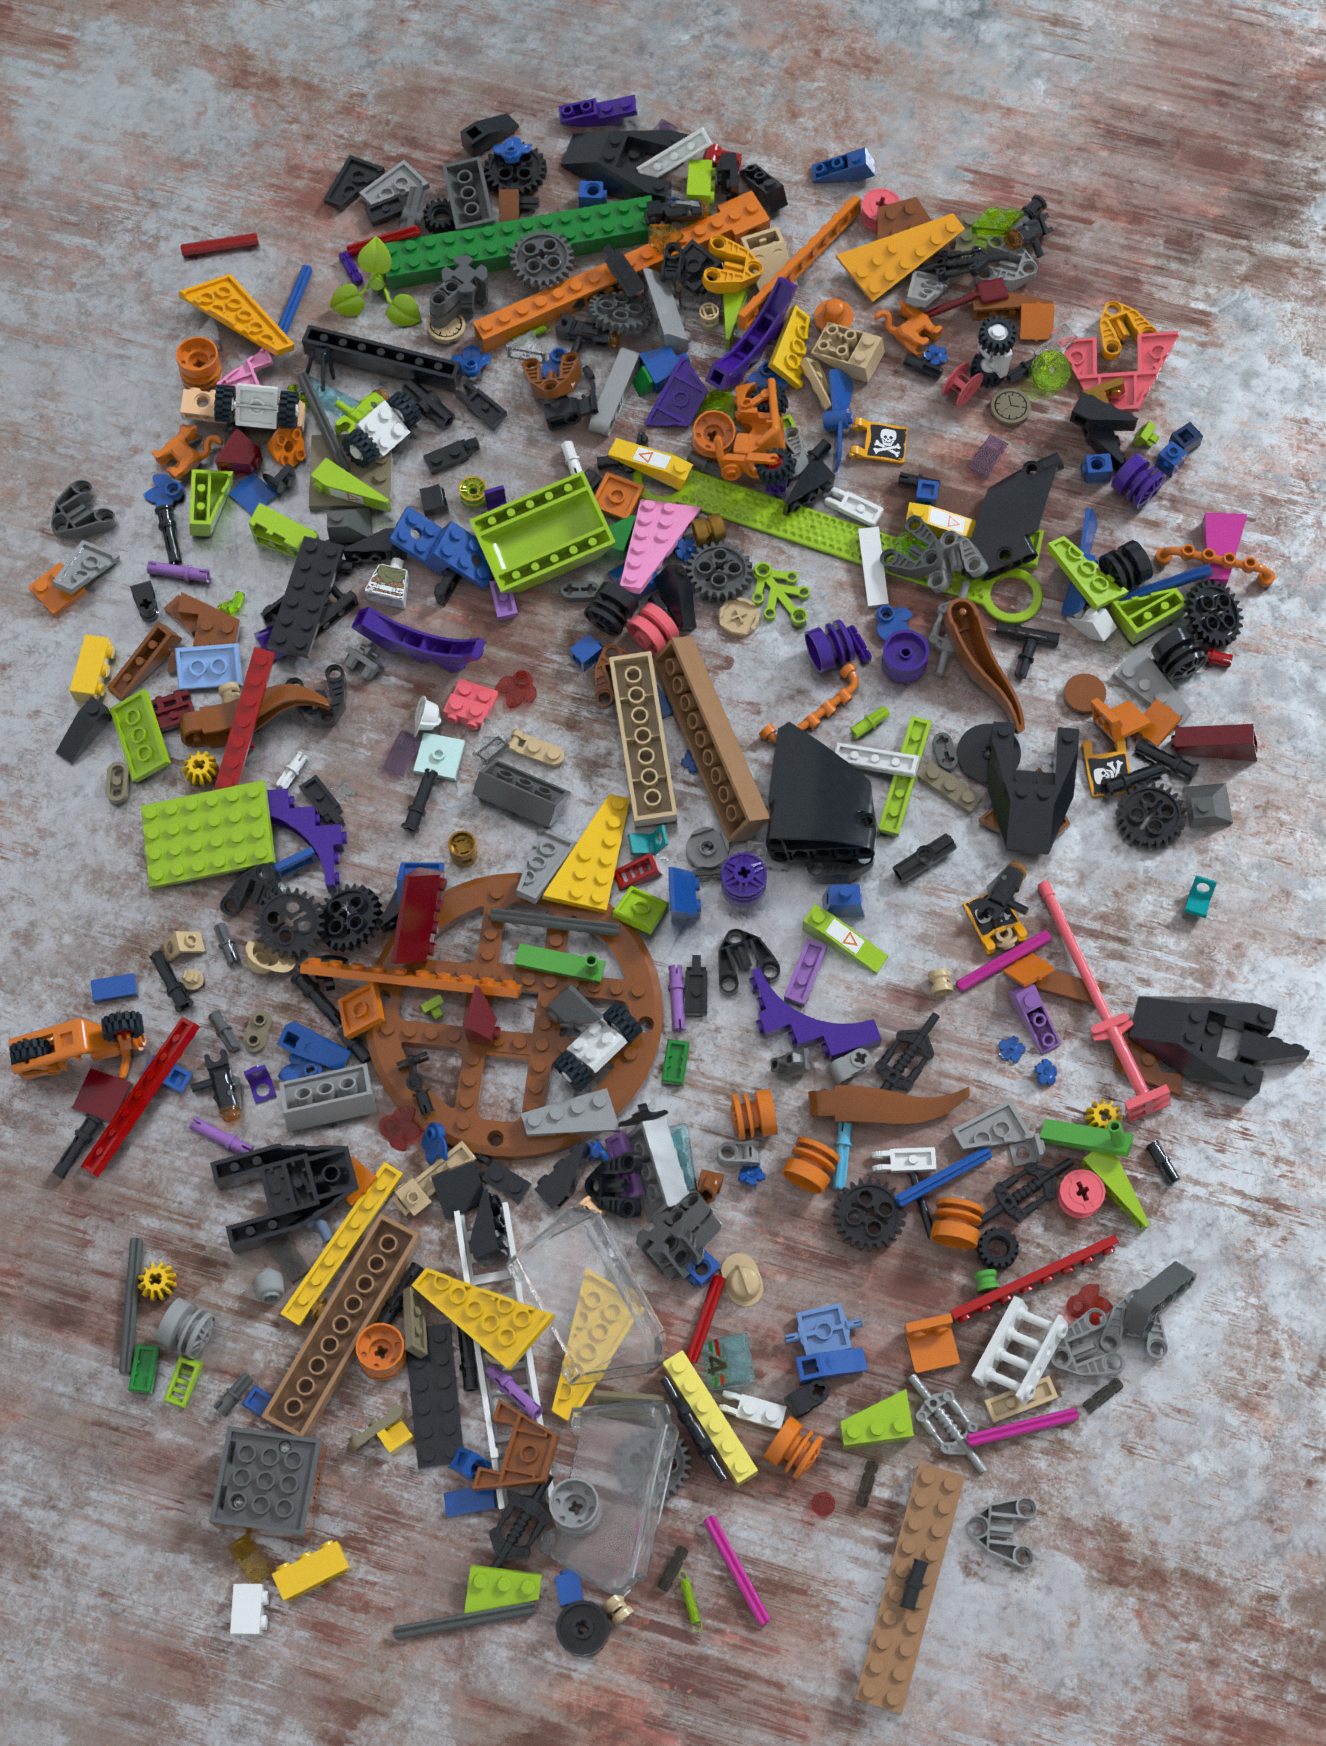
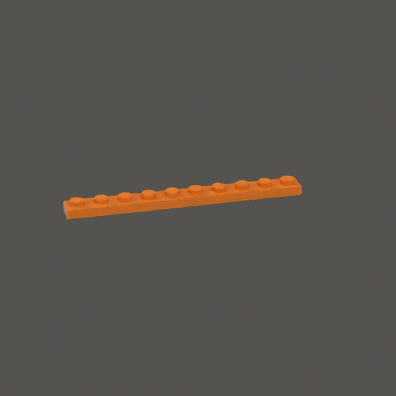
M854 195L849 201L845 202L843 207L821 227L815 236L810 238L803 248L798 250L797 254L774 275L772 280L765 284L762 290L756 296H753L744 308L740 309L737 316L739 329L746 331L752 325L772 292L778 277L782 276L793 283L861 213V198Z
M308 958L300 965V973L467 993H473L474 987L479 986L484 995L518 998L522 991V985L516 984V981L503 980V982H495L493 978L488 977L478 980L472 979L470 975L452 977L450 973L445 972L434 975L429 974V971L426 970L408 972L406 968L401 967L391 970L385 969L386 967L383 965L364 967L363 963L357 962L351 963V965L342 964V961L339 960L321 962L320 958Z

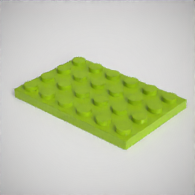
M264 780L141 805L148 881L151 889L248 870L262 863L276 864L267 785Z

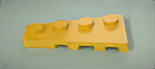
M794 305L790 308L768 367L798 390L803 385L801 374L804 373V369L800 362L803 360V356L806 355L805 340L808 339L810 316L797 305Z

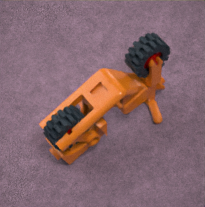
M768 378L766 387L761 385L759 390L755 382L736 386L737 396L734 397V403L738 410L735 411L737 423L741 422L746 433H738L736 435L733 448L734 454L724 455L722 437L719 435L714 437L716 457L721 468V476L725 480L733 481L738 479L741 473H747L751 478L760 479L767 486L771 483V486L775 487L776 483H778V486L782 485L781 482L783 481L787 483V478L792 479V474H795L792 456L785 449L783 413L785 414L786 409L789 407L788 399L784 388L781 385L777 386L774 378Z
M123 1010L122 1013L117 1011L109 1014V1016H104L101 1019V1025L78 1018L11 1038L8 1042L12 1072L14 1075L18 1074V1076L27 1080L45 1075H57L61 1070L69 1072L67 1059L75 1057L77 1061H81V1055L90 1054L92 1060H101L118 1056L121 1050L122 1062L118 1078L124 1080L127 1077L131 1063L130 1049L141 1052L146 1045V1038L143 1034L142 1014L140 1012L135 1013V1011L128 1012Z

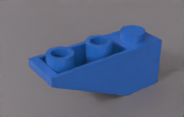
M865 147L811 165L813 183L858 182L875 176L874 159Z
M296 1021L285 1025L277 1042V1045L295 1055L336 1070L345 1068L352 1051Z
M863 1348L821 1352L795 1359L800 1386L810 1384L815 1380L825 1381L868 1371Z

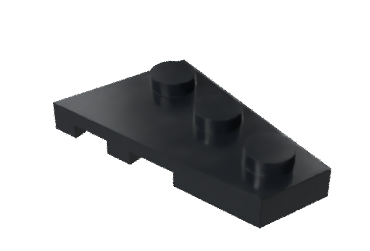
M349 155L326 194L324 204L343 210L360 195V191L385 173V168Z

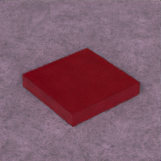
M90 1068L72 1109L85 1115L89 1113L99 1120L110 1123L126 1100L132 1083Z

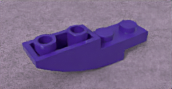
M635 95L603 102H597L596 98L559 106L560 124L576 127L621 124L622 118L638 115Z

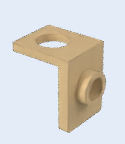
M175 931L163 942L168 962H171L180 953L205 952L201 932ZM171 942L173 943V946H174V949H173L172 954H171V952H170V943H171Z
M412 1176L408 1177L394 1189L396 1195L414 1216L431 1203L430 1198Z

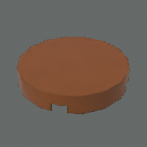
M1081 673L1067 681L1063 698L1066 705L1072 711L1091 714L1090 701L1099 698L1104 703L1106 688L1098 677Z

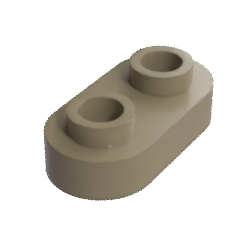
M114 762L107 769L105 793L108 800L113 804H121L128 798L130 772L127 765L123 762ZM118 773H123L120 777H116ZM117 792H121L119 796H114Z
M264 1010L255 1011L250 1016L243 1038V1045L246 1051L251 1054H259L265 1049L272 1028V1018ZM259 1018H264L262 1023H257ZM253 1038L258 1039L255 1044L250 1043Z

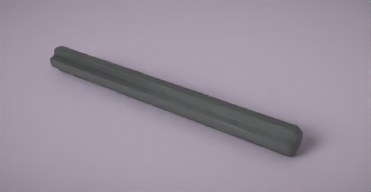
M306 372L298 374V381L336 465L349 473V464Z
M492 908L490 911V920L609 936H618L620 932V925L618 923Z
M141 1238L130 1239L119 1373L131 1374L139 1299L138 1285L140 1284L138 1276L141 1275L143 1240Z
M534 1601L399 1625L394 1627V1637L398 1640L533 1615L536 1613Z

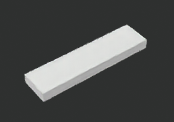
M704 127L636 167L638 173L659 178L713 145Z
M879 526L858 529L868 608L889 605L884 565L880 562L882 547Z
M838 742L834 751L854 768L915 778L920 757L917 755Z

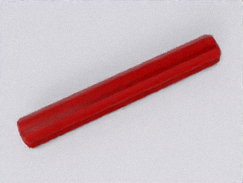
M412 225L376 237L383 243L395 242L420 236V229L417 225ZM373 238L348 245L347 252L350 256L359 255L361 249Z
M257 233L181 244L180 248L182 255L187 256L257 245L259 241Z
M720 1275L712 1277L689 1343L686 1356L690 1363H697L726 1282V1279Z

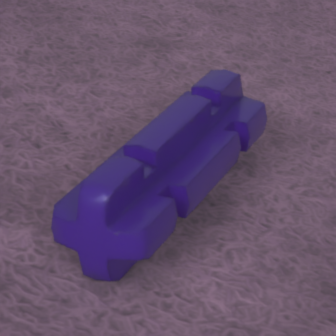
M347 251L339 253V260L353 284L356 286L362 284L363 277L358 272L359 270L354 261L350 258V254Z
M854 625L847 627L852 638L854 650L859 655L860 661L862 663L871 661L872 655L866 649L867 646L860 634L857 633L856 627Z

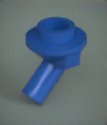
M599 1139L595 1143L591 1141L588 1160L591 1161L600 1157L601 1162L610 1159Z

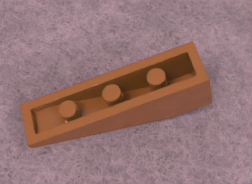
M971 289V293L977 292V289ZM1008 292V299L988 304L981 303L980 298H977L970 302L972 321L987 320L990 316L994 319V315H998V319H1001V316H1005V319L1020 318L1021 303H1054L1053 300Z
M157 622L107 688L120 700H125L170 656L171 651L175 650L183 638L169 626Z

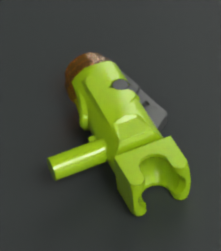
M380 388L373 390L371 394L360 400L357 407L352 408L341 400H337L334 406L347 414V416L343 415L335 423L336 434L340 435L344 431H347L349 434L356 429L355 425L378 404L388 400L389 395Z

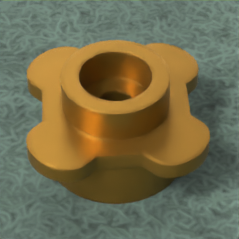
M324 1297L320 1301L317 1300L311 1308V1317H313L314 1321L320 1317L327 1305Z

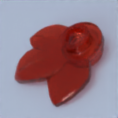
M519 670L513 676L503 677L495 687V690L499 691V693L506 694V703L509 708L518 707L524 700L533 703L537 696L536 688L532 684V675L525 670ZM525 679L526 682H525V683H519V680Z
M408 1106L399 1107L392 1115H386L379 1121L380 1133L388 1137L390 1145L397 1150L406 1151L407 1141L415 1140L422 1135L421 1129L411 1121L416 1111L415 1108ZM386 1123H391L393 1129L388 1130L386 1128Z
M1087 1284L1081 1288L1077 1295H1073L1068 1299L1066 1309L1071 1316L1080 1318L1091 1308H1099L1106 1314L1113 1308V1305L1106 1298L1098 1296L1100 1290L1098 1284ZM1075 1302L1081 1303L1082 1307L1080 1310L1074 1309ZM1096 1312L1090 1316L1092 1325L1097 1326L1101 1324L1099 1316L1102 1315Z

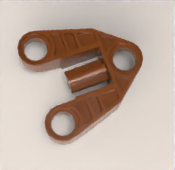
M568 352L561 357L560 377H558L557 372L549 370L544 380L537 358H528L522 362L524 376L534 398L552 399L572 393L580 379L582 367L579 355L576 352Z
M608 644L603 648L595 667V705L600 709H608L614 703V694L607 671L611 672L609 658L605 655L606 652L612 649L618 653L617 656L631 654L615 644ZM607 695L611 699L608 703L603 704L598 698Z

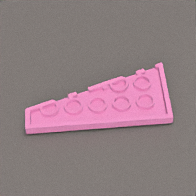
M641 499L620 587L629 593L641 594L652 579L654 572L662 566L663 560L666 557L668 558L677 546L680 538H683L684 532L691 527V520H694L696 517L698 518L701 514V507Z

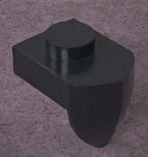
M287 463L275 477L263 473L262 477L271 489L277 493H283L288 486H292L295 482L296 473L294 467Z

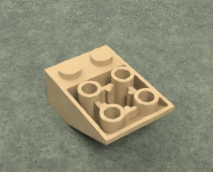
M778 226L741 237L740 245L747 248L763 266L760 279L754 283L759 293L763 286L768 284L774 275L790 260L787 247ZM749 270L753 274L759 273L757 270ZM795 280L793 283L798 286L797 280Z
M831 322L826 324L811 351L813 356L835 369H840L850 378L866 383L870 381L885 353L882 337Z

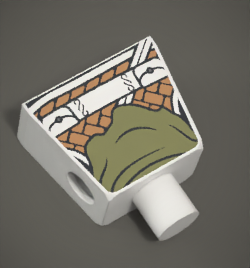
M392 558L390 566L378 565L365 588L367 601L405 609L409 576L408 571L402 569L404 564L402 559Z

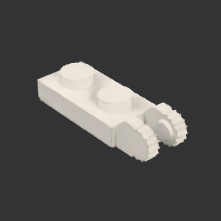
M836 487L831 489L830 494L842 501L839 502L830 497H826L824 501L825 505L831 509L838 510L870 527L876 526L884 512L882 507Z
M934 1147L898 1148L872 1152L873 1159L890 1158V1164L872 1166L874 1173H887L890 1171L891 1173L936 1172L937 1170Z
M723 1391V1397L738 1401L739 1406L738 1409L721 1404L719 1405L721 1412L733 1415L737 1419L780 1431L787 1409L786 1406L744 1394L739 1395L734 1392Z

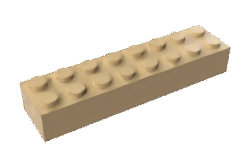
M648 651L609 657L635 827L677 821V810L652 653Z

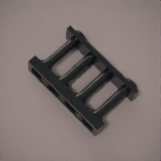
M333 584L330 593L337 601L333 605L325 607L315 640L359 605L357 595L352 590L343 594ZM284 595L272 605L266 606L261 613L263 623L266 626L270 622L276 621Z

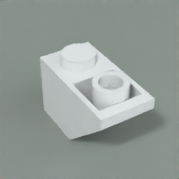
M1084 605L1080 612L1066 617L1067 622L1092 640L1105 641L1117 628L1105 608H1099L1094 611L1091 606Z

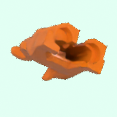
M902 300L899 301L901 308L897 314L908 320L898 327L893 326L894 318L887 310L878 311L874 315V319L878 320L881 317H885L886 329L896 337L897 341L903 345L908 353L916 357L923 353L918 349L919 346L929 344V339L927 337L922 338V334L927 335L933 341H937L942 336V326L933 325L928 315L920 311L919 308L912 307Z
M181 424L179 432L175 437L169 439L160 451L154 449L151 453L161 467L167 465L173 459L177 462L175 466H169L166 470L173 479L178 481L190 470L197 468L201 461L209 456L211 453V443L215 442L218 445H222L223 439L217 435H210L203 443V451L197 452L189 444L203 438L201 434H197L198 427L196 425Z

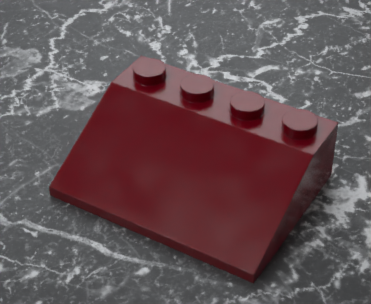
M418 867L404 875L391 964L424 962L435 955L437 944L434 943L435 934H438L440 922L437 921L438 913H441L443 908V900H440L441 893L445 891L447 879L444 878L445 872Z

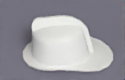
M425 696L420 698L416 708L414 737H416L419 730H433L441 723L438 705L426 700Z

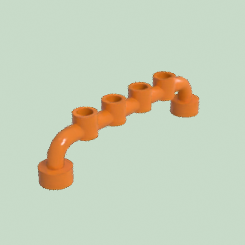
M1185 544L1182 548L1162 547L1156 551L1154 556L1155 562L1160 566L1168 565L1172 555H1177L1184 561L1196 559L1201 560L1204 565L1215 563L1222 565L1225 569H1231L1232 567L1240 568L1248 574L1253 571L1259 572L1257 582L1262 587L1271 586L1275 580V573L1265 565L1258 564L1254 557H1247L1244 561L1238 560L1235 554L1231 552L1226 553L1223 557L1215 555V551L1211 548H1206L1203 552L1195 551L1194 546L1191 544Z
M852 662L847 663L839 671V674L844 679L849 677V686L841 689L836 696L823 703L814 713H810L801 723L796 725L802 730L808 727L814 730L821 724L819 719L822 716L831 717L837 711L835 706L840 702L845 706L853 699L851 694L857 689L859 680L855 673L857 667ZM770 723L760 731L759 735L764 741L769 739L772 743L776 744L777 735L775 733L777 729Z

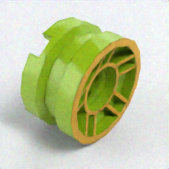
M468 476L460 482L459 494L464 506L476 509L485 504L484 490H487L485 481L478 476Z

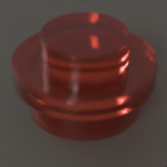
M827 1492L817 1493L812 1499V1509L819 1516H828L835 1509V1500Z

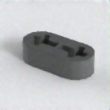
M594 581L565 582L560 588L561 598L570 603L590 602L592 599H596L595 594L599 589V585ZM590 588L593 589L591 595L588 594ZM568 589H572V595L567 594Z
M940 732L934 736L932 748L938 766L950 773L956 769L958 758L950 735ZM939 740L946 742L945 750H943L941 744H938ZM946 755L948 760L952 761L950 766L944 763Z

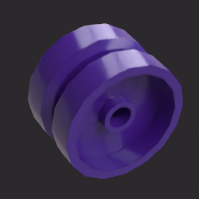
M905 629L895 631L888 636L884 643L881 661L885 675L892 681L902 684L913 683L920 679L926 671L929 657V646L926 639L913 630Z

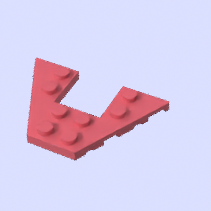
M1179 332L1137 334L1138 371L1098 374L1097 337L1056 340V343L1083 390L1122 377L1125 393H1122L1117 398H1109L1108 402L1124 412H1139L1179 337Z

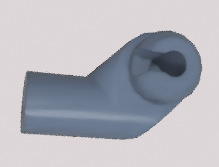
M320 1216L306 1224L308 1229L316 1226L323 1242L333 1237L327 1222Z

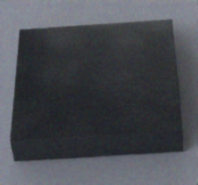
M473 1160L430 1176L445 1219L454 1217V1211H460L461 1214L479 1207L484 1188Z

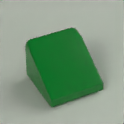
M642 366L632 381L640 397L654 391L653 379L647 368Z

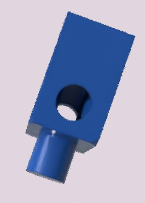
M668 346L639 354L640 366H645L653 379L655 394L663 390L681 355L685 356L690 364L686 352L676 356L672 347Z
M859 884L828 886L822 896L824 910L837 918L865 917L864 895Z

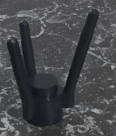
M316 345L314 350H310V357L305 372L309 376L313 360H315L316 364L321 365V391L324 392L325 364H329L331 379L335 380L332 351L329 346Z

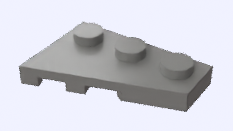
M403 160L360 191L359 194L368 205H372L399 193L401 195L406 194L407 196L410 186L420 187L423 190L430 187L429 183Z
M914 270L906 304H910L915 308H926L951 286L952 278L939 282L937 275Z
M82 540L53 580V587L72 595L120 561V555Z
M1011 1099L951 1130L962 1151L1029 1141L1033 1137Z

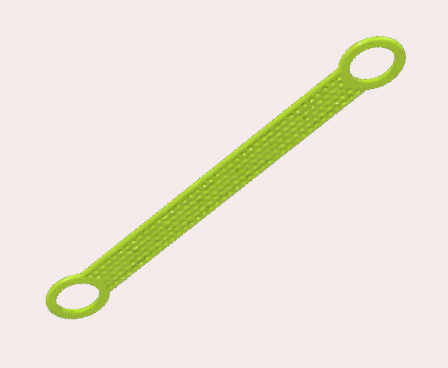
M668 453V454H672V455H675V456H677V457L683 459L682 457H680V456H678V455H676V454ZM692 469L682 490L677 491L673 495L656 496L644 487L641 499L701 507V512L710 515L720 513L722 519L862 565L858 529L867 527L803 506L798 511L790 512L784 516L785 500ZM636 470L633 473V482L643 485L642 478L644 473ZM880 532L882 552L891 548L917 561L916 558L908 554L910 551L909 547L915 543ZM895 555L889 556L886 559V563H891ZM884 567L886 574L930 588L927 584L928 575L915 579L894 574ZM1015 568L987 581L982 580L981 577L972 581L961 576L962 571H952L951 585L943 591V593L958 597L962 581L970 582L966 598L973 603L982 605L986 612L994 619L1008 624L1022 623L1031 619L1039 611L1043 601L1042 588L1037 579L1029 572L1019 568ZM1004 578L1020 579L1030 587L1033 601L1026 610L1020 613L1010 614L1003 612L991 600L990 592L993 585Z

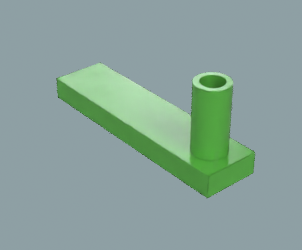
M519 943L514 964L520 968L601 984L606 961L598 960L594 954H588L584 957Z
M1045 1119L1040 1133V1140H1043L1044 1143L1122 1157L1129 1156L1134 1140L1133 1134L1123 1132L1122 1124L1116 1120L1108 1124V1129Z

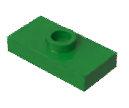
M668 1039L661 1083L677 1086L684 1085L690 1042Z
M136 1344L128 1386L129 1392L153 1393L160 1347Z

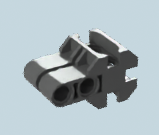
M469 255L457 256L453 259L455 271L447 266L443 268L442 284L430 294V323L436 329L446 327L458 315L473 317L477 313V310L474 309V302H478L482 306L488 303L487 268L482 264L476 270L471 268V263L474 259Z
M690 1192L670 1212L666 1211L656 1214L651 1219L656 1226L650 1232L642 1228L637 1234L636 1245L660 1274L663 1275L665 1273L670 1281L676 1282L685 1279L690 1274L684 1268L691 1261L698 1265L704 1259L705 1249L703 1247L719 1232L722 1223L699 1192Z

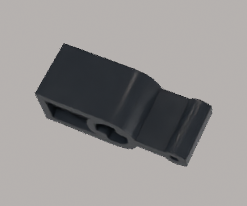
M590 395L580 400L575 397H569L544 404L545 420L550 431L577 424L584 416L598 414L599 409L596 395Z

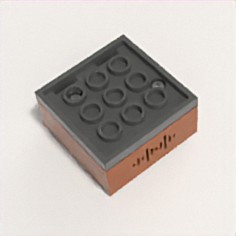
M228 1426L209 1522L219 1529L310 1542L328 1448L322 1439Z

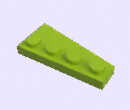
M1065 536L1047 544V551L1094 611L1128 594L1129 591L1126 588H1120L1115 584V579L1109 574L1106 576L1098 569L1099 565L1094 561L1087 560L1083 556L1084 553Z

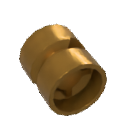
M720 513L709 515L706 520L703 518L691 520V528L697 546H702L704 543L709 544L710 540L716 542L726 539L725 526Z
M464 830L453 833L448 841L451 860L455 865L463 868L473 865L478 858V849L473 834Z

